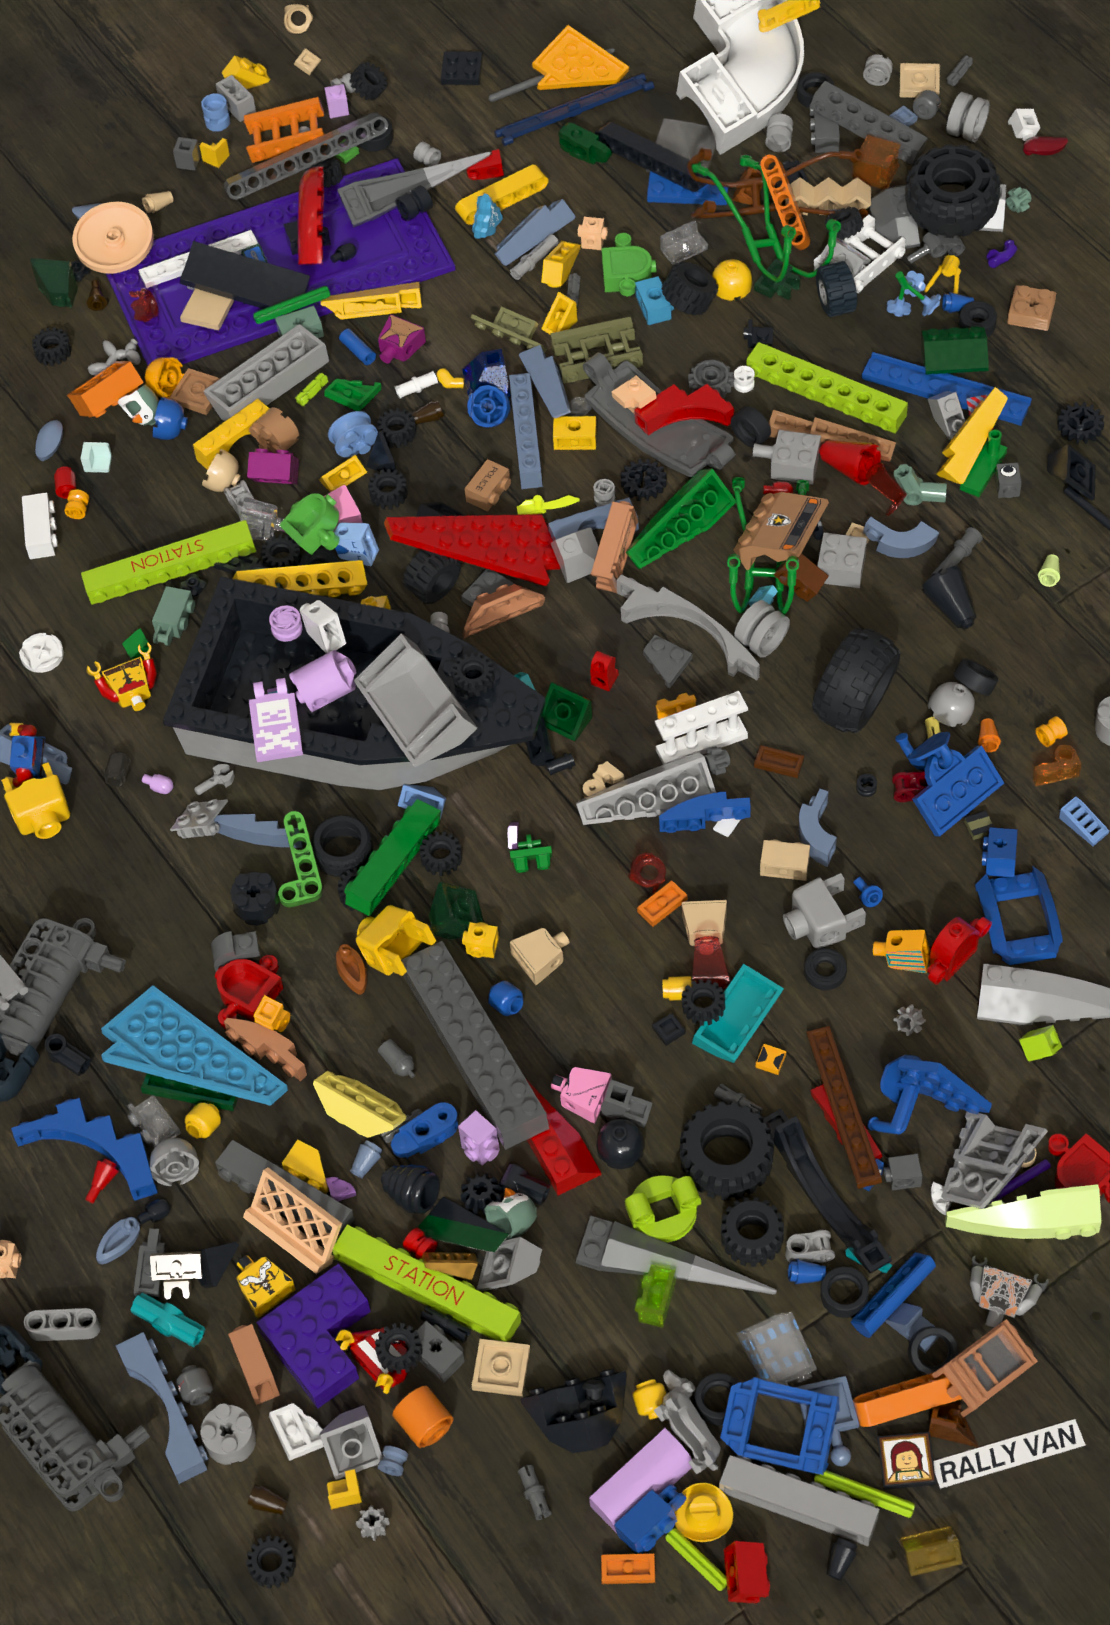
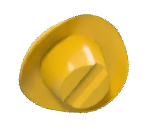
M697 1483L687 1487L682 1492L686 1496V1500L675 1512L677 1518L675 1523L676 1529L686 1538L697 1542L713 1541L727 1533L733 1522V1509L723 1491L708 1483Z

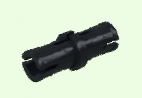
M429 1305L424 1308L426 1312L423 1311L420 1319L422 1321H427L431 1325L436 1324L444 1333L457 1338L463 1343L467 1341L466 1336H470L471 1328L453 1320V1316L450 1314L444 1315Z

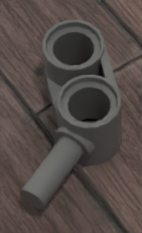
M928 232L923 237L924 247L907 258L912 264L928 253L934 258L941 257L946 252L948 255L957 257L963 253L965 245L959 235L954 236V238H945V235L938 234L936 236Z

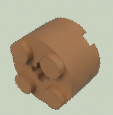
M270 408L249 428L250 434L260 444L259 449H267L268 452L276 453V450H288L299 440L297 439L299 436L297 427L288 416L284 418L280 415L282 411L278 408Z

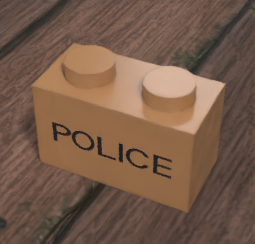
M487 459L465 487L466 502L488 512L492 505H496L502 492L506 491L511 484L509 469Z

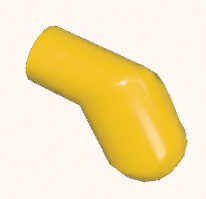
M445 368L437 371V379L445 388H464V378H453Z

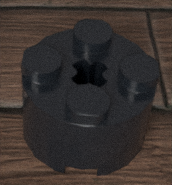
M250 872L239 874L235 878L230 894L237 917L244 920L248 925L266 924L268 919L273 917L275 913H278L280 907L276 885L268 873Z

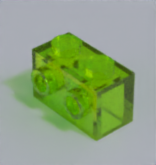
M651 1264L648 1275L645 1274L643 1277L641 1289H644L642 1298L638 1297L635 1306L639 1322L664 1327L676 1284L675 1270Z

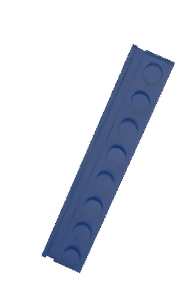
M872 352L871 358L862 373L863 380L925 398H931L945 391L956 392L960 406L965 410H968L966 398L989 395L994 388L947 373L925 374L923 366ZM998 389L1008 398L998 419L1021 426L1031 405L1032 398Z

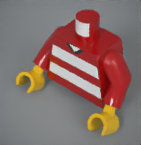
M385 1327L380 1330L372 1329L355 1333L341 1330L335 1340L343 1341L340 1346L342 1350H346L349 1345L352 1346L350 1349L353 1358L376 1382V1387L380 1386L383 1392L388 1394L390 1388L405 1381L407 1375L405 1369L401 1370V1374H397L396 1370L391 1373L388 1372L387 1367L384 1369L381 1366V1362L379 1363L375 1341L379 1339L378 1334L380 1331L382 1333L385 1332ZM398 1340L393 1342L389 1347V1352L396 1357L406 1354L408 1350L405 1348V1341Z

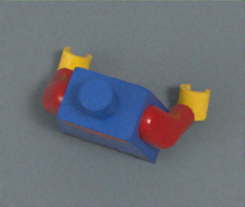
M10 723L11 733H9V736H13L10 768L17 777L6 778L9 779L12 790L20 787L27 780L33 778L41 779L45 737L36 736L37 730L33 725Z

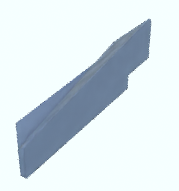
M541 345L520 353L519 357L528 373H530V377L552 417L558 418L571 413L560 371L553 356L547 358Z
M9 724L0 730V762L10 765L13 737L9 736V733H11V725ZM45 743L43 764L49 762L53 775L58 776L60 783L67 784L70 780L72 767L67 765L66 753ZM42 766V776L46 778V774Z

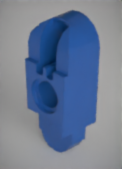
M438 1103L400 1127L399 1132L394 1135L391 1141L393 1154L400 1158H408L418 1152L422 1154L453 1136L458 1128L456 1109L451 1104ZM422 1131L428 1132L426 1135L423 1136L418 1135Z

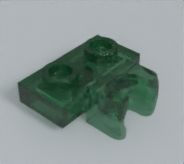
M775 259L767 270L774 276L779 277L784 262ZM788 265L786 275L781 282H774L762 274L754 284V291L769 298H772L777 292V295L790 300L791 290H798L800 288V277L792 273L793 266Z

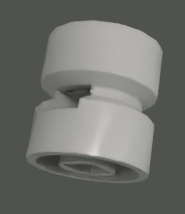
M774 114L768 120L766 146L774 152H784L791 146L793 120L788 115Z

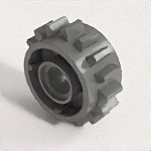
M705 360L697 363V366L691 368V374L688 375L689 389H692V393L708 384L712 389H716L722 398H725L727 393H731V387H734L733 372H730V367L726 366L724 362L717 360Z

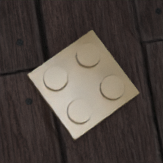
M900 63L899 97H917L924 90H931L939 95L940 64Z
M480 1339L472 1390L523 1396L530 1345Z

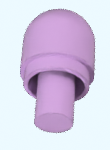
M144 774L142 778V783L150 785V789L157 793L168 794L173 789V781L161 774H154V776Z

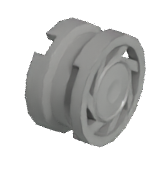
M877 54L867 59L863 76L868 83L876 86L888 83L893 69V64L888 57L885 59L882 57L883 55Z

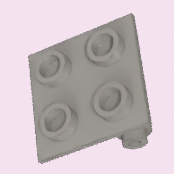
M213 799L208 802L199 803L195 801L188 804L186 810L176 819L175 824L170 830L177 831L178 836L182 838L215 835L219 832V825L215 824L214 819L228 800Z

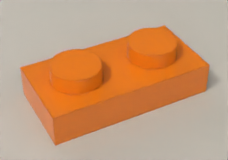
M670 881L638 906L637 912L654 927L682 905V902L687 901L688 895L673 881Z
M654 1554L601 1555L602 1584L655 1583Z

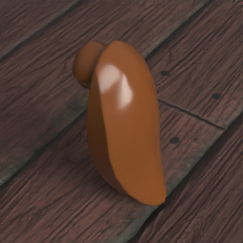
M342 944L336 953L338 973L349 988L357 994H363L367 985V972L364 962L357 951L351 948L350 945Z

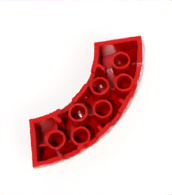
M323 166L310 168L303 174L300 180L298 193V265H323V237L319 235V232H323Z

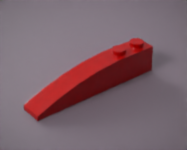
M528 1082L546 1112L549 1129L527 1139L556 1194L559 1196L600 1176L601 1171L580 1134Z

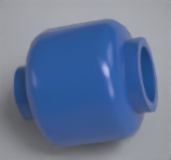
M501 981L490 989L488 1001L491 1007L500 1014L509 1016L521 1010L523 1006V993L512 983Z

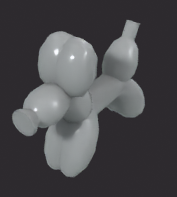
M131 339V342L126 345L125 349L116 350L110 341H103V348L109 358L106 363L96 362L88 366L89 373L95 376L115 363L117 359L123 360L127 358L131 363L139 364L141 362L140 355L135 351L138 342Z

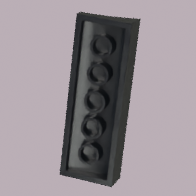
M195 241L192 242L184 270L180 277V284L262 309L307 293L310 281L309 275Z

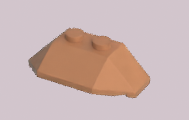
M508 584L502 585L496 589V592L491 594L483 593L476 597L477 600L474 601L462 635L464 638L543 606L545 597L543 594L516 584L510 586Z

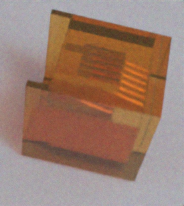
M867 135L860 148L864 157L861 161L853 163V180L858 177L867 185L880 189L888 188L900 166L898 164V155L901 144Z

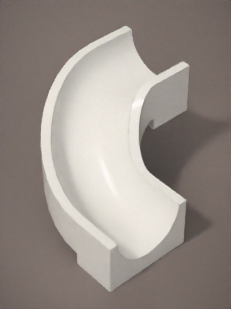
M696 0L693 18L719 54L715 55L712 52L680 71L676 94L680 100L686 96L689 97L701 109L712 128L716 140V149L720 155L765 128L771 116L780 114L785 109L796 90L804 58L803 37L797 18L768 32H760L758 27L760 22L758 20L759 10H768L787 0Z

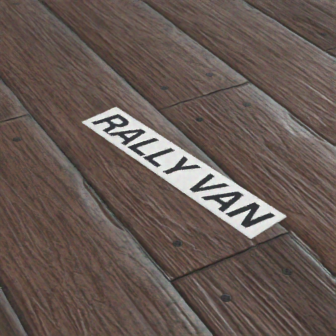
M1074 1419L933 1461L935 1476L939 1487L944 1488L1085 1446V1443Z

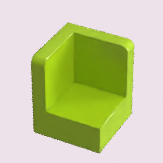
M1053 1025L1029 1031L1019 1039L1028 1061L1052 1056L1062 1048Z

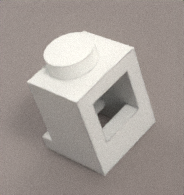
M1016 109L1008 120V124L1012 125L1016 138H1022L1023 141L1035 137L1040 129L1034 109Z

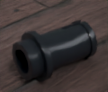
M564 753L562 757L545 762L550 776L568 768L572 770V767L576 766L571 753Z

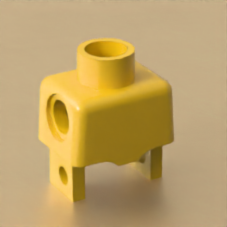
M49 762L42 764L46 778L27 780L14 790H12L8 778L2 779L6 791L4 798L22 835L34 832L37 838H51L60 832V822L70 817V811L58 776L53 775Z
M392 905L386 906L375 918L366 917L363 919L357 929L356 943L367 964L388 976L393 972L403 976L407 970L401 960L410 956L422 942L431 946L436 942L427 924L416 920L412 912Z

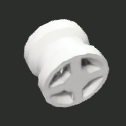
M740 366L735 369L734 387L737 391L746 393L754 388L755 372L751 367Z

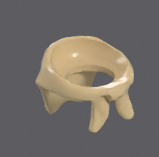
M300 4L286 6L284 17L286 30L293 34L307 31L313 20L309 6ZM302 11L306 15L305 23L300 26L294 25L291 22L292 13Z

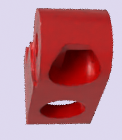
M492 150V155L467 168L468 178L471 180H483L504 176L500 150Z
M600 651L595 653L590 669L591 685L610 691L619 676L618 670L615 669V657ZM598 678L602 679L605 683L600 682Z

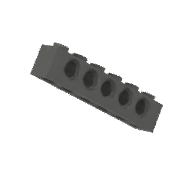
M824 81L816 91L810 105V109L910 165H913L922 153L928 139L827 81Z

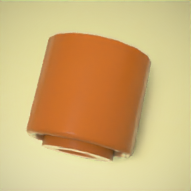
M421 1386L408 1394L396 1406L392 1414L418 1448L430 1446L441 1439L449 1430L454 1419L428 1386Z

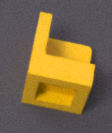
M224 138L217 145L214 143L208 145L203 142L199 145L202 160L217 168L230 156L227 140Z
M355 1469L345 1471L346 1479L327 1483L328 1500L331 1509L362 1502Z

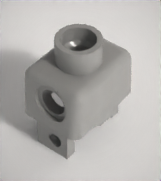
M841 873L825 881L818 877L793 891L792 911L783 914L785 927L793 940L807 935L813 947L821 949L845 940L846 933L865 925L866 913L863 908L844 916L832 895L844 891V877Z

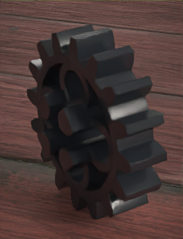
M638 459L637 464L631 461V467L625 466L624 472H621V487L624 488L625 494L629 493L631 499L634 496H637L638 501L642 497L649 501V496L656 499L657 492L662 494L663 488L667 486L666 472H664L663 466L658 467L657 461L653 464L650 463V459H647L646 462ZM647 471V476L644 477V488H641L643 472Z

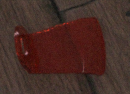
M877 463L868 470L866 474L868 482L893 502L886 512V515L889 516L898 508L907 494L889 476L885 470L884 463Z
M704 936L694 939L695 950L692 981L695 980L696 984H699V979H703V983L710 979L712 985L716 982L722 989L728 987L730 982L719 938Z

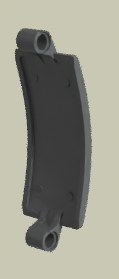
M597 352L583 364L585 373L596 384L595 387L585 394V401L617 432L655 460L679 473L693 477L706 465L720 470L736 456L733 449L729 446L733 442V436L702 419L675 422L656 430L648 436L635 423V414L628 408H624L612 397V391L635 376H638L652 388L656 395L662 391L628 361H624L613 370L607 358Z

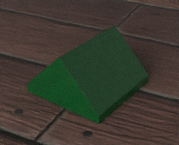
M551 682L545 697L546 704L541 717L545 719L548 729L576 741L592 719L591 700Z

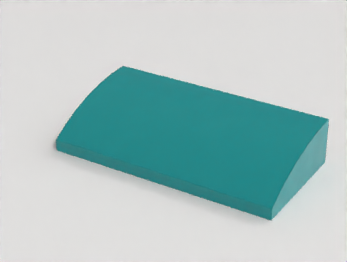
M743 964L724 991L725 1010L723 1016H719L717 1022L712 1019L711 1025L704 1021V1026H700L694 1035L692 1044L714 1056L735 1063L784 988Z

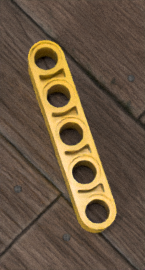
M528 166L463 198L456 204L455 210L466 224L472 225L474 224V215L477 211L478 196H482L485 193L488 194L501 211L543 190L548 184V178L538 166Z

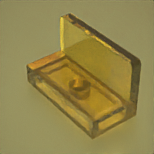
M950 1526L900 1538L911 1576L962 1564L959 1541Z

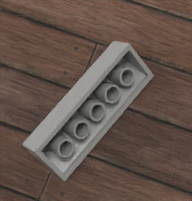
M299 324L203 392L219 417L225 422L256 399H259L267 406L328 363L329 358L326 346Z

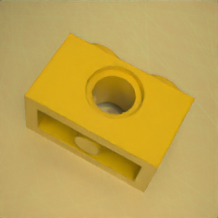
M562 416L554 418V450L596 449V416Z

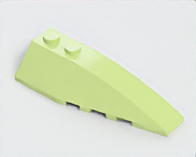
M1097 1184L1046 1190L1040 1192V1197L1027 1199V1195L1018 1196L1017 1200L1012 1203L1006 1204L1002 1200L994 1201L984 1209L966 1207L947 1211L945 1225L946 1227L970 1233L1005 1238H1057L1063 1240L1074 1235H1081L1083 1237L1093 1236L1099 1233L1101 1226L1099 1186Z

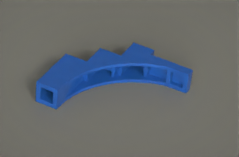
M80 1098L68 1099L56 1105L58 1114H48L41 1119L32 1122H22L18 1126L11 1128L18 1147L41 1139H58L80 1143L100 1152L111 1162L115 1163L116 1167L124 1175L134 1201L158 1194L141 1134H128L121 1139H117L110 1115L106 1117L99 1116L87 1122Z

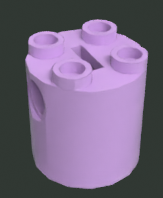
M336 650L289 674L292 682L298 689L295 692L297 699L301 704L306 703L311 712L356 689L354 682L356 669L354 664L348 657Z

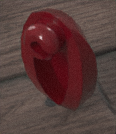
M1035 136L1025 141L1023 152L1026 155H1032L1033 153L1053 155L1066 147L1068 139L1064 137Z

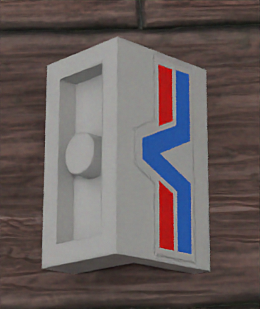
M836 238V247H834V255L830 263L845 261L854 278L860 272L863 265L869 264L871 260L840 238ZM828 244L820 255L824 259L827 258L829 253Z

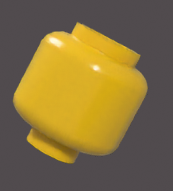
M198 1103L185 1117L186 1130L194 1138L209 1137L221 1123L219 1110L213 1104Z
M655 1379L636 1385L637 1390L632 1395L638 1414L641 1416L648 1415L649 1420L658 1418L654 1409L663 1404V1398L667 1394L664 1385L656 1383Z

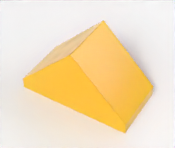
M558 292L541 329L548 334L569 330L577 322L576 301Z

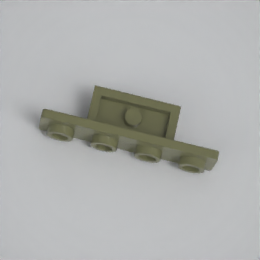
M504 307L500 308L494 323L473 314L470 317L475 322V327L483 331L486 328L492 330L491 333L499 338L506 336L515 345L520 346L522 343L527 345L526 348L528 350L541 345L544 353L547 350L542 344L531 340L538 326V323L532 319Z

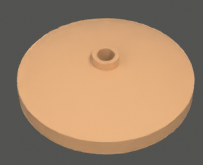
M108 202L90 209L80 218L73 232V245L78 258L85 266L100 273H119L135 267L148 255L154 239L153 229L147 215L138 207L125 202Z

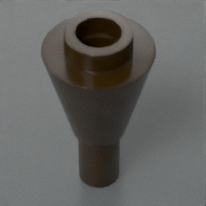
M93 280L91 282L92 289L87 299V306L93 311L103 310L107 305V300L100 289L99 281Z

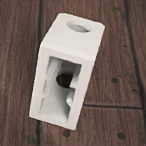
M320 600L315 601L311 605L306 603L300 608V614L302 615L307 633L326 654L346 644L336 612Z

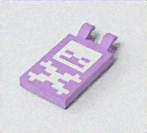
M285 678L276 679L278 693L265 694L263 682L253 683L256 699L249 700L257 762L303 755L295 694H288Z

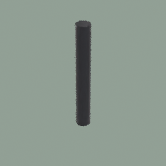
M1070 486L1064 490V494L1110 531L1109 518Z

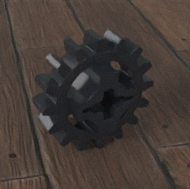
M1074 402V407L1067 405L1066 410H1061L1057 422L1058 431H1062V437L1068 436L1069 442L1075 439L1076 444H1079L1080 440L1087 444L1088 439L1095 441L1096 436H1101L1105 423L1103 422L1104 415H1100V409L1093 410V404L1087 407L1086 402H1083L1082 406Z

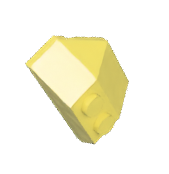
M326 1071L313 1082L327 1115L367 1138L391 1131L406 1120L407 1116L396 1102L357 1080L334 1075V1073Z

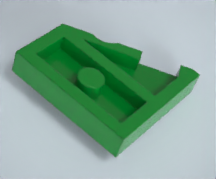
M335 379L324 390V395L355 411H361L381 391V383L375 382L374 386L362 385V381Z

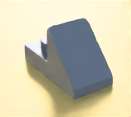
M902 1303L885 1321L909 1341L914 1333L921 1328L935 1327L922 1316L923 1309L921 1307ZM926 1337L920 1343L919 1349L926 1353L939 1337Z

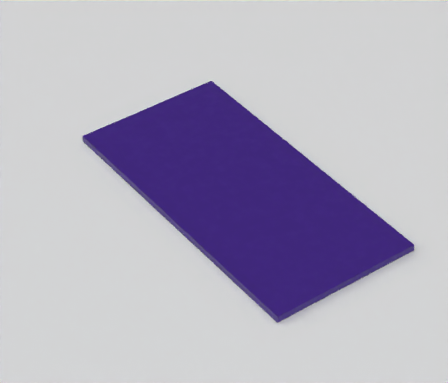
M398 158L343 176V179L339 183L336 182V185H330L328 188L327 186L324 187L323 226L329 230L331 244L323 246V265H298V254L292 255L287 243L283 224L298 221V191L153 240L150 252L138 265L119 273H105L131 332L138 342L137 345L147 367L153 360L160 357H173L178 359L181 364H185L278 332L275 318L260 324L255 322L253 313L262 310V308L234 300L220 330L181 322L180 317L194 290H190L187 286L180 284L181 276L146 288L139 270L190 252L193 241L210 245L252 230L266 263L309 275L310 281L307 292L327 286L330 296L422 282L454 271L455 264L427 212H419L417 217L406 221L396 207L373 221H368L354 228L337 189L357 181L405 172ZM345 243L355 245L357 253L354 258L346 262L339 260L333 263L330 256L336 253V249ZM321 300L300 309L314 306L319 317L333 313L326 306L321 305Z

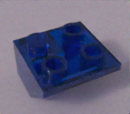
M502 349L481 352L462 369L468 399L479 387L486 385L498 387L508 397L510 396Z

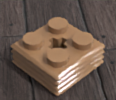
M1016 285L1007 323L1047 331L1053 313L1056 292L1048 289Z

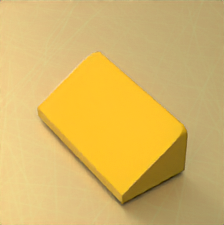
M354 455L323 475L319 481L332 492L343 485L348 486L366 474L367 471L357 456Z

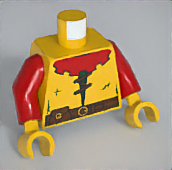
M148 642L149 650L147 652H142L140 644L138 646V651L143 655L144 660L141 657L102 671V676L99 673L101 666L98 662H94L97 667L96 672H92L90 667L87 666V673L94 676V682L103 697L114 703L118 702L123 708L132 705L135 711L145 708L144 700L150 698V689L154 687L157 677L154 660L150 657L152 647Z

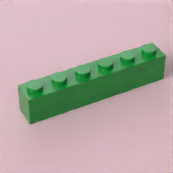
M419 799L412 806L409 805L404 812L403 818L400 821L397 820L393 825L389 836H384L379 849L371 853L368 863L360 867L355 880L347 884L344 891L346 894L345 904L370 916L420 851V844L423 845V839L428 840L427 836L429 834L432 835L439 826L441 810Z

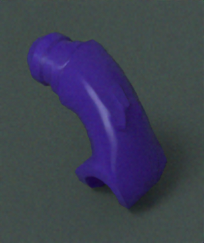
M1013 240L1005 241V248L1002 252H998L995 249L988 252V265L991 268L998 267L1015 255L1017 246H1015Z

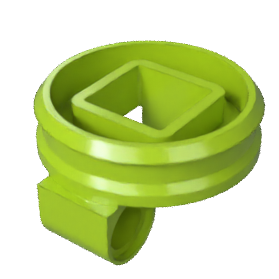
M671 1176L649 1178L643 1181L633 1194L625 1200V1208L633 1228L666 1243L682 1238L692 1229L696 1221L697 1206L701 1205L700 1195L691 1176L679 1179ZM672 1197L679 1214L655 1222V1216L650 1204Z

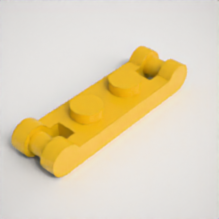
M787 0L768 10H759V31L768 32L820 7V0Z

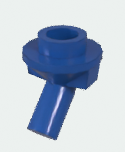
M861 877L853 882L862 892L859 898L866 907H874L881 902L883 892L878 886H868Z

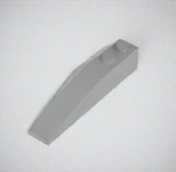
M696 752L612 785L576 802V806L583 825L612 822L613 820L656 817L677 804L698 796L716 793L705 757L701 753Z
M990 964L983 965L977 1019L1033 1025V1022L1046 1021V1023H1056V1020L1066 1019L1079 1021L1080 1018L1089 1017L1092 1019L1110 1018V988L1036 970Z

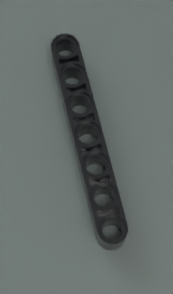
M608 122L594 133L599 136V141L606 144L611 152L692 192H697L707 185L697 182L690 177L687 171L689 159L613 122ZM694 173L698 177L711 179L709 176H703L699 173Z

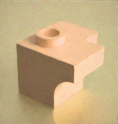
M638 376L633 377L612 391V397L633 413L637 407L641 409L657 398L656 392Z

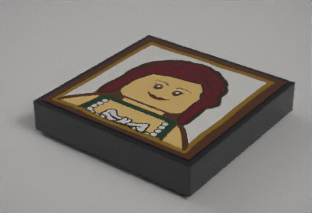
M929 1432L877 1437L884 1490L936 1485Z

